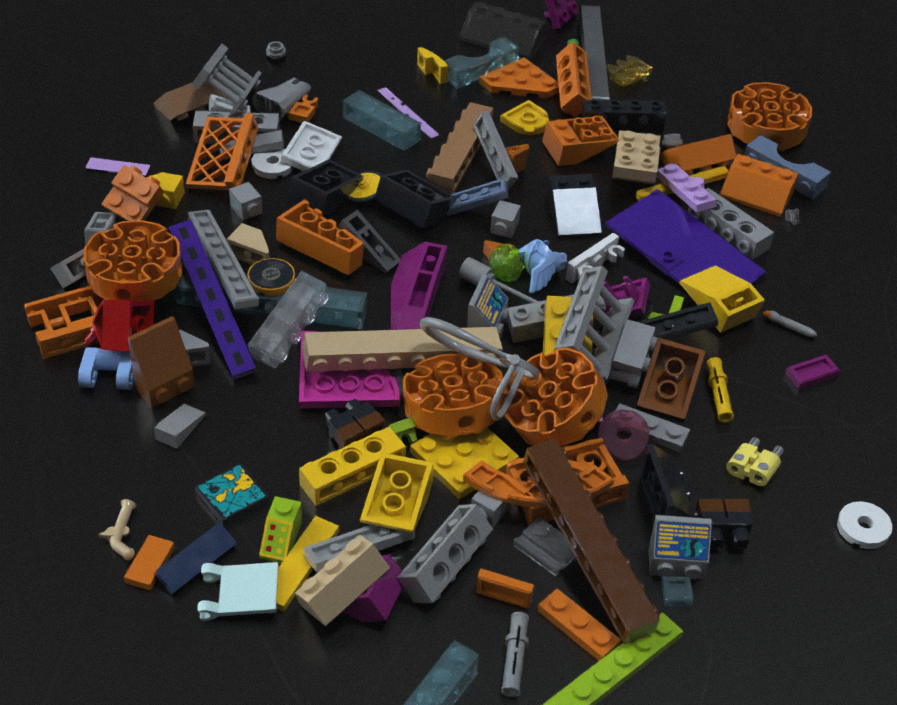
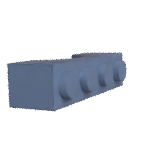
M761 135L746 146L745 156L799 173L795 191L813 200L826 189L831 172L815 163L794 164L784 160L777 152L778 144Z

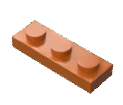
M559 589L554 590L538 604L537 611L598 661L621 644L620 638Z

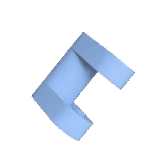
M86 347L78 373L79 387L93 388L99 370L117 371V389L131 390L134 375L130 351L102 350L101 348Z

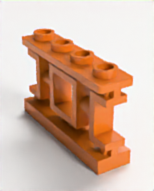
M90 286L24 305L30 326L44 325L45 330L35 332L43 359L89 346L84 341V338L91 332L90 329L93 327L92 321L98 308L96 305L105 300L95 294ZM90 310L92 316L71 322L69 316ZM65 326L64 328H60V329H57V330H53V329H55V328H59V327Z

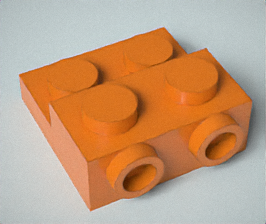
M123 165L111 182L113 188L101 205L126 221L134 219L135 221H145L164 194V191L159 186L161 184L160 181L150 175L148 178L142 176L143 172L137 167L131 165L128 168Z

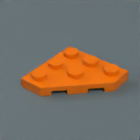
M526 58L519 59L479 76V84L492 93H499V90L511 91V95L527 96V93L539 94V98H549L559 93V83Z

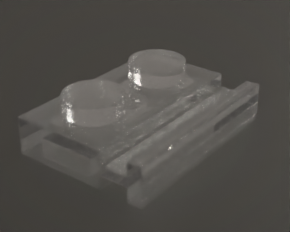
M540 517L528 526L519 538L516 537L514 539V547L554 576H557L562 568L564 569L576 558L562 532Z

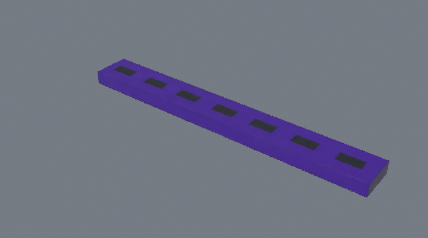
M191 219L170 226L171 235L176 236L180 242L181 259L233 380L257 372Z

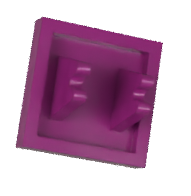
M545 0L548 12H545L544 15L545 17H550L553 29L561 28L578 13L575 0Z
M624 276L622 284L611 287L607 281L604 282L603 285L617 300L633 298L635 300L629 318L645 315L650 287L647 277L631 281L629 276ZM604 300L606 315L608 316L611 307Z

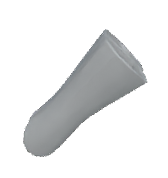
M292 78L279 86L256 92L252 97V102L258 113L279 114L280 122L296 102L301 101L304 95L309 94L311 86L306 82H300L297 78Z

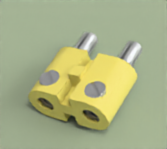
M753 437L749 443L740 445L726 464V469L735 477L744 479L747 476L749 477V482L758 486H765L781 465L779 457L783 453V448L776 446L772 452L764 449L760 453L757 447L760 444V440Z

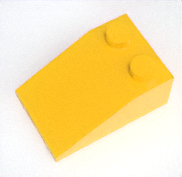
M381 452L360 522L414 533L428 501L434 480L433 463Z

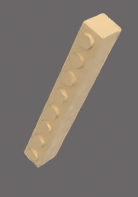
M497 327L461 328L502 351L503 348ZM422 329L305 333L302 347L306 372L415 368V365L422 360L443 354L458 353L435 341ZM440 331L459 343L500 359V356Z

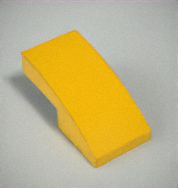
M422 47L418 48L417 65L425 75L433 74L440 84L447 83L448 65L433 52Z

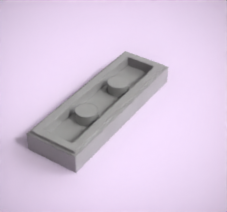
M282 130L256 135L251 154L283 148ZM232 140L231 142L224 145V147L228 150L231 147H233L236 142Z

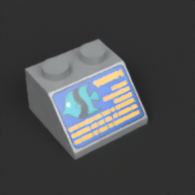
M482 275L469 303L467 328L497 327L499 338H501L504 330L503 323L507 322L508 297L488 275Z
M656 515L648 547L649 575L704 579L709 564L711 519Z

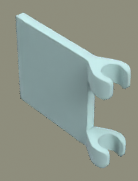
M278 562L220 566L212 563L202 565L201 573L205 583H213L220 579L221 583L219 603L207 600L198 603L197 610L200 613L201 620L209 621L218 616L276 612Z

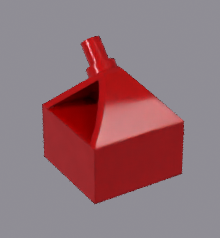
M136 299L103 300L94 315L93 327L90 329L91 332L84 338V341L91 346L98 339L102 350L130 351L127 337L154 325V301Z

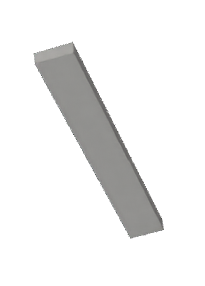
M211 211L189 212L188 220L191 219L205 253L234 308L259 306L258 296Z

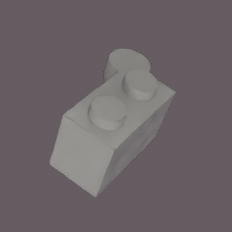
M627 319L613 359L610 380L628 384L627 387L638 388L642 372H647L651 358L647 357L649 351L654 352L658 339L654 337L655 327Z

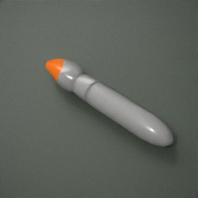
M775 311L763 312V315L773 323H778L807 337L813 338L817 336L816 331L810 327L780 316Z

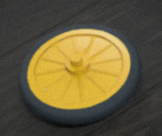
M374 171L358 173L363 175L364 178L346 200L357 204L375 200L374 197L382 174Z

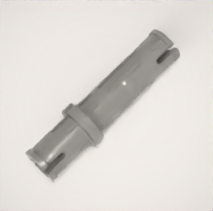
M514 612L511 615L510 632L505 640L507 654L501 693L507 697H517L520 693L524 651L528 647L529 642L526 636L529 616L523 612ZM517 634H518V635H519V636H518V644H517V647H515V646H516ZM515 660L514 674H512L513 661Z

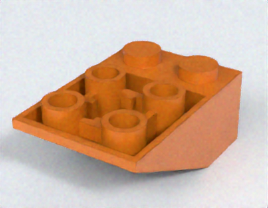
M603 116L547 121L542 142L557 165L565 166L578 164L617 144L619 138Z

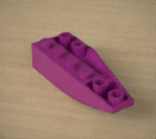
M424 242L402 255L391 283V330L421 329L420 320L429 317L446 268V245Z

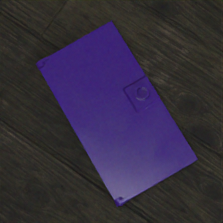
M658 189L652 191L650 195L616 215L605 224L649 259L650 263L678 283L682 279L715 265L751 284L761 280L767 273Z

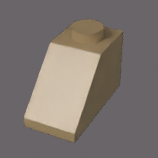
M242 223L228 237L227 242L238 260L253 265L260 260L269 259V249L261 230Z

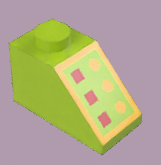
M275 496L266 518L259 559L282 564L291 551L302 524L301 502Z

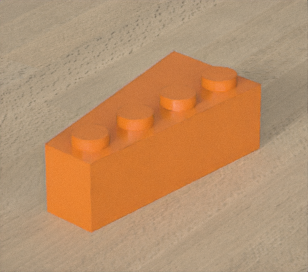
M305 199L277 217V241L347 275H350L362 266L364 243L346 229H339L334 220L324 218L319 209L313 210L310 207V203Z

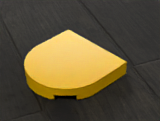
M529 100L500 115V122L514 131L525 135H536L544 132L546 123L549 121L548 113Z

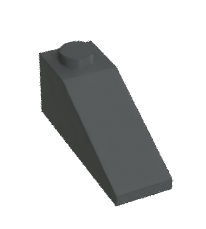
M358 210L343 219L338 225L339 229H346L364 243L363 260L385 274L399 264L400 258Z

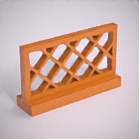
M245 113L244 118L207 117L187 178V188L229 190L242 184L259 128L253 114ZM212 124H219L222 126L214 132L210 130ZM235 125H241L240 129L234 133L229 130ZM226 131L229 136L219 141L217 136ZM214 139L216 144L207 149L205 144ZM234 140L236 142L235 145L227 150L224 145ZM221 148L224 152L214 158L212 153ZM209 156L211 161L201 166L200 160ZM229 157L231 159L230 162L222 167L219 162ZM216 165L219 169L209 175L206 170ZM201 173L206 176L201 181H194L195 177ZM222 174L225 175L224 182H214L215 178Z

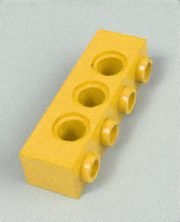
M390 427L376 431L359 441H354L344 448L330 452L326 456L300 467V486L314 505L317 506L373 479L381 452L406 457V446Z

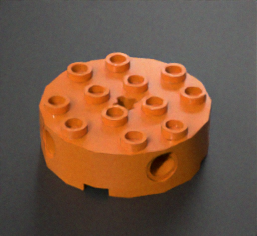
M768 82L751 83L744 86L743 90L736 91L732 95L727 125L732 135L744 143L749 144L761 135L777 143L778 151H786L799 145L807 136L812 117V106L806 97L802 94L796 95L790 92V88L784 85Z
M143 220L122 221L113 224L112 229L105 232L100 230L94 234L84 247L83 260L87 282L93 292L105 300L136 299L154 301L174 290L182 277L180 242L176 236L167 232V228L157 223Z
M558 348L556 352L546 355L542 352L531 357L527 362L535 366L540 371L537 379L526 376L522 378L504 416L522 439L532 446L556 439L559 446L563 447L583 439L585 434L602 418L608 395L604 379L593 363L580 351L570 348ZM514 372L513 376L511 377L510 381L508 382L504 390L505 400L508 396V393L511 389L517 372Z
M460 353L443 354L422 360L415 365L414 371L407 373L403 378L405 415L407 418H413L417 425L415 428L422 429L428 433L444 435L447 438H456L459 435L481 433L495 422L491 418L490 407L503 379L502 372L495 364L474 360ZM504 392L499 400L497 413L504 404Z

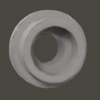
M271 42L268 44L266 54L273 59H279L286 54V49L281 42Z
M680 134L664 135V140H662V145H665L667 149L683 144Z

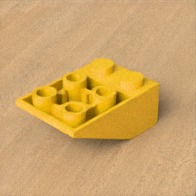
M716 265L679 282L697 305L711 303L719 321L716 328L720 333L755 318L765 301L751 283Z

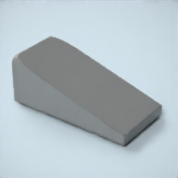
M95 212L84 230L85 244L100 230L105 232L112 229L117 215L107 212Z
M183 404L157 424L154 428L155 439L178 449L205 417V412Z

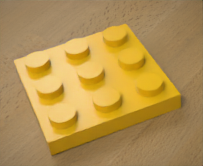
M488 427L481 433L459 435L456 438H447L444 435L430 433L410 445V453L418 460L432 462L433 475L459 500L476 490L463 481V474L481 460L498 471L504 472L509 461L519 458Z

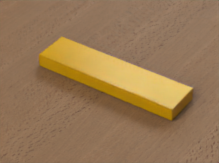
M317 516L313 518L278 568L277 609L283 612L286 610L295 597V592L301 588L313 570V567L304 556V547L336 537L339 533L338 525Z

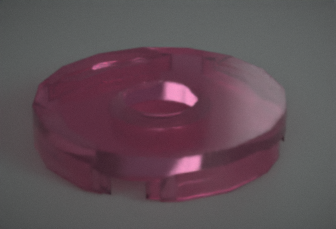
M622 409L610 413L603 419L599 426L598 438H603L604 445L612 457L627 460L635 458L644 452L649 441L650 431L647 422L641 415L631 410ZM620 430H628L631 436L626 440H621L618 438L617 433Z

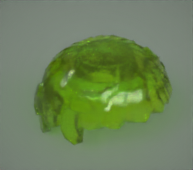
M509 243L501 244L495 248L489 259V267L494 269L496 278L506 282L517 280L524 267V264L520 261V251L514 245Z

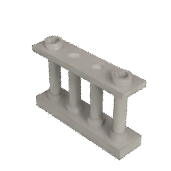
M221 44L192 85L197 89L202 84L211 86L235 104L230 113L234 114L237 109L241 111L247 104L248 100L245 98L251 89L254 91L261 82L258 79L261 72L257 71L255 76L251 77L227 59L228 56L225 55V52L228 48Z
M603 266L583 269L554 349L570 348L582 352L593 363L602 378L607 380L624 326L635 300L633 298L617 300L603 285L608 271ZM599 295L611 307L608 316L596 305ZM592 315L604 326L601 336L589 325ZM585 335L597 346L594 356L582 345Z

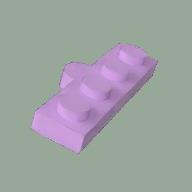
M668 164L657 170V177L696 213L716 207V198L704 189L703 178H691L676 164Z

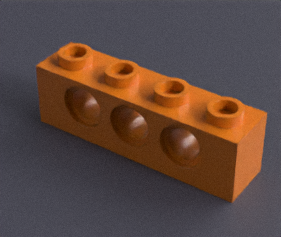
M572 41L556 55L560 107L565 113L577 117L582 113L583 100H592L587 53Z

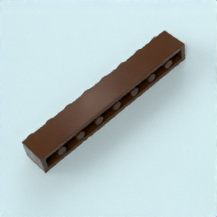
M556 439L528 447L523 464L622 642L626 644L654 633L660 621L658 609L654 604L650 603L643 583L637 580L633 574L629 559L622 555L616 537L610 534L607 529L603 514L596 510L590 492L585 490L581 484L579 473L570 465L565 449L559 446Z

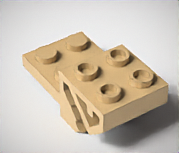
M619 130V141L617 143L612 179L650 185L655 184L660 152V136Z

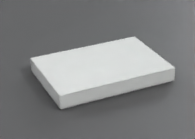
M303 121L281 155L280 161L305 171L331 159L342 137Z

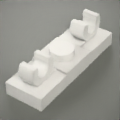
M612 233L569 261L566 280L573 283L577 279L580 280L583 269L599 267L607 259L615 263L617 255L623 257L625 249L618 245L619 236Z

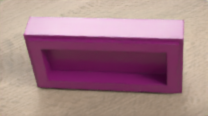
M823 355L787 367L785 374L798 389H802L838 377L840 369L827 355Z

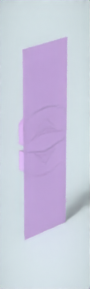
M90 158L85 168L106 170L109 173L117 172L118 174L123 165L128 168L133 165L143 172L142 175L146 176L150 165Z

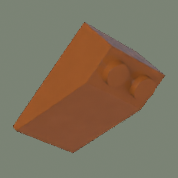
M173 316L127 337L136 391L151 408L195 386L193 369Z
M658 338L637 407L685 420L698 383L706 351Z

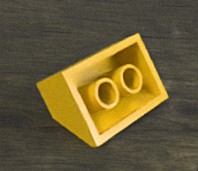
M547 296L544 314V355L556 352L554 348L573 297ZM592 315L591 320H590V323H589V325H590L592 328H593V315ZM585 335L582 345L592 354V341Z

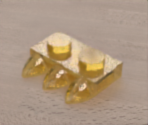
M626 56L627 62L617 60V66L607 64L610 79L622 87L650 75L652 67L633 56Z

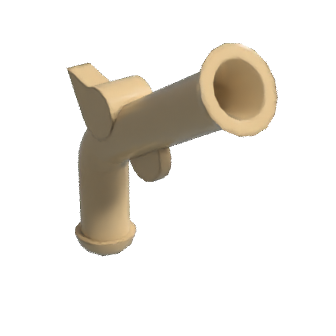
M124 499L121 501L122 508L115 526L107 528L106 531L99 534V537L107 538L110 541L111 548L120 554L124 560L129 561L135 556V551L133 548H129L122 543L121 539L130 533L127 523L132 510L136 508V504L131 500Z

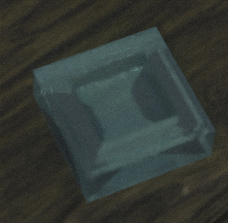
M662 577L661 587L664 605L693 604L694 599L690 577Z

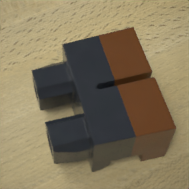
M356 398L345 405L346 412L342 414L337 409H332L325 413V422L329 427V437L335 439L339 449L350 445L354 441H359L376 431L385 429V419L369 402L361 404Z
M698 499L696 505L698 518L711 519L712 521L710 550L722 548L724 541H732L733 548L736 550L747 549L753 525L749 499H725L724 503L722 499Z

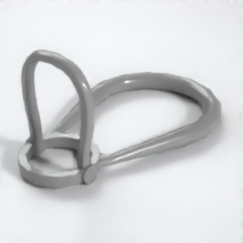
M432 317L422 318L419 322L420 328L428 336L449 349L476 360L509 368L491 403L490 415L495 421L500 420L506 414L522 378L526 376L537 379L540 371L535 366L521 359L518 355L504 353L451 323ZM440 331L446 332L458 339L466 341L470 344H473L477 347H480L501 357L500 359H498L477 349L466 346L444 335ZM514 372H517L508 396L497 413L499 400Z

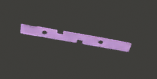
M386 87L378 90L404 115L408 114L407 118L430 138L439 135L406 105L402 106L400 103L403 102Z

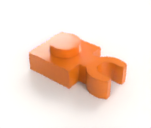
M304 95L302 103L296 102L288 112V119L298 123H303V121L309 122L315 114V109L318 107V98L315 97L314 100L308 101V95Z

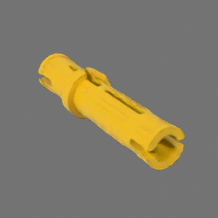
M713 357L706 362L709 372L708 384L713 391L718 420L722 423H727L734 419L727 390L728 378L723 372L721 359Z

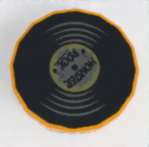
M269 258L260 260L249 268L247 274L254 291L258 294L260 292L265 293V296L281 295L289 291L295 282L294 268L288 262L281 259Z

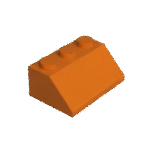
M728 134L665 150L659 153V158L665 166L676 164L690 175L694 173L693 169L699 168V171L702 172L712 169L711 165L717 164V167L730 165L729 161L736 158L732 135Z
M737 154L731 164L720 196L781 217L793 195L799 173L771 165L768 162L752 159L749 156Z

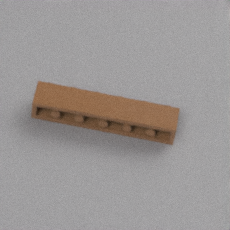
M470 102L466 110L463 109L460 120L455 123L454 131L449 133L447 143L442 145L440 155L435 157L432 168L427 170L426 181L449 194H454L481 145L473 124L482 111H489L493 118L492 107Z

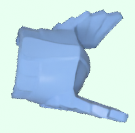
M535 239L521 249L511 252L499 265V269L503 270L525 263L527 272L531 275L529 293H534L546 287L552 275L566 267L567 255L563 252H552L548 247L549 241Z

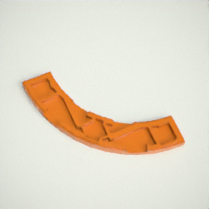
M483 460L463 474V481L492 498L519 506L548 508L533 480L525 482L513 479L511 475L498 471ZM595 464L579 473L581 484L585 490L590 492L592 498L613 486L614 479Z

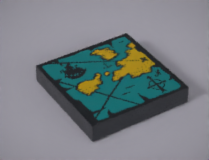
M242 463L195 486L196 493L223 526L269 502L268 494Z

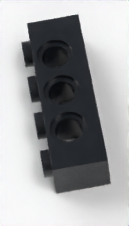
M592 99L583 100L581 118L603 116L615 133H619V130L635 133H663L667 112L664 101Z

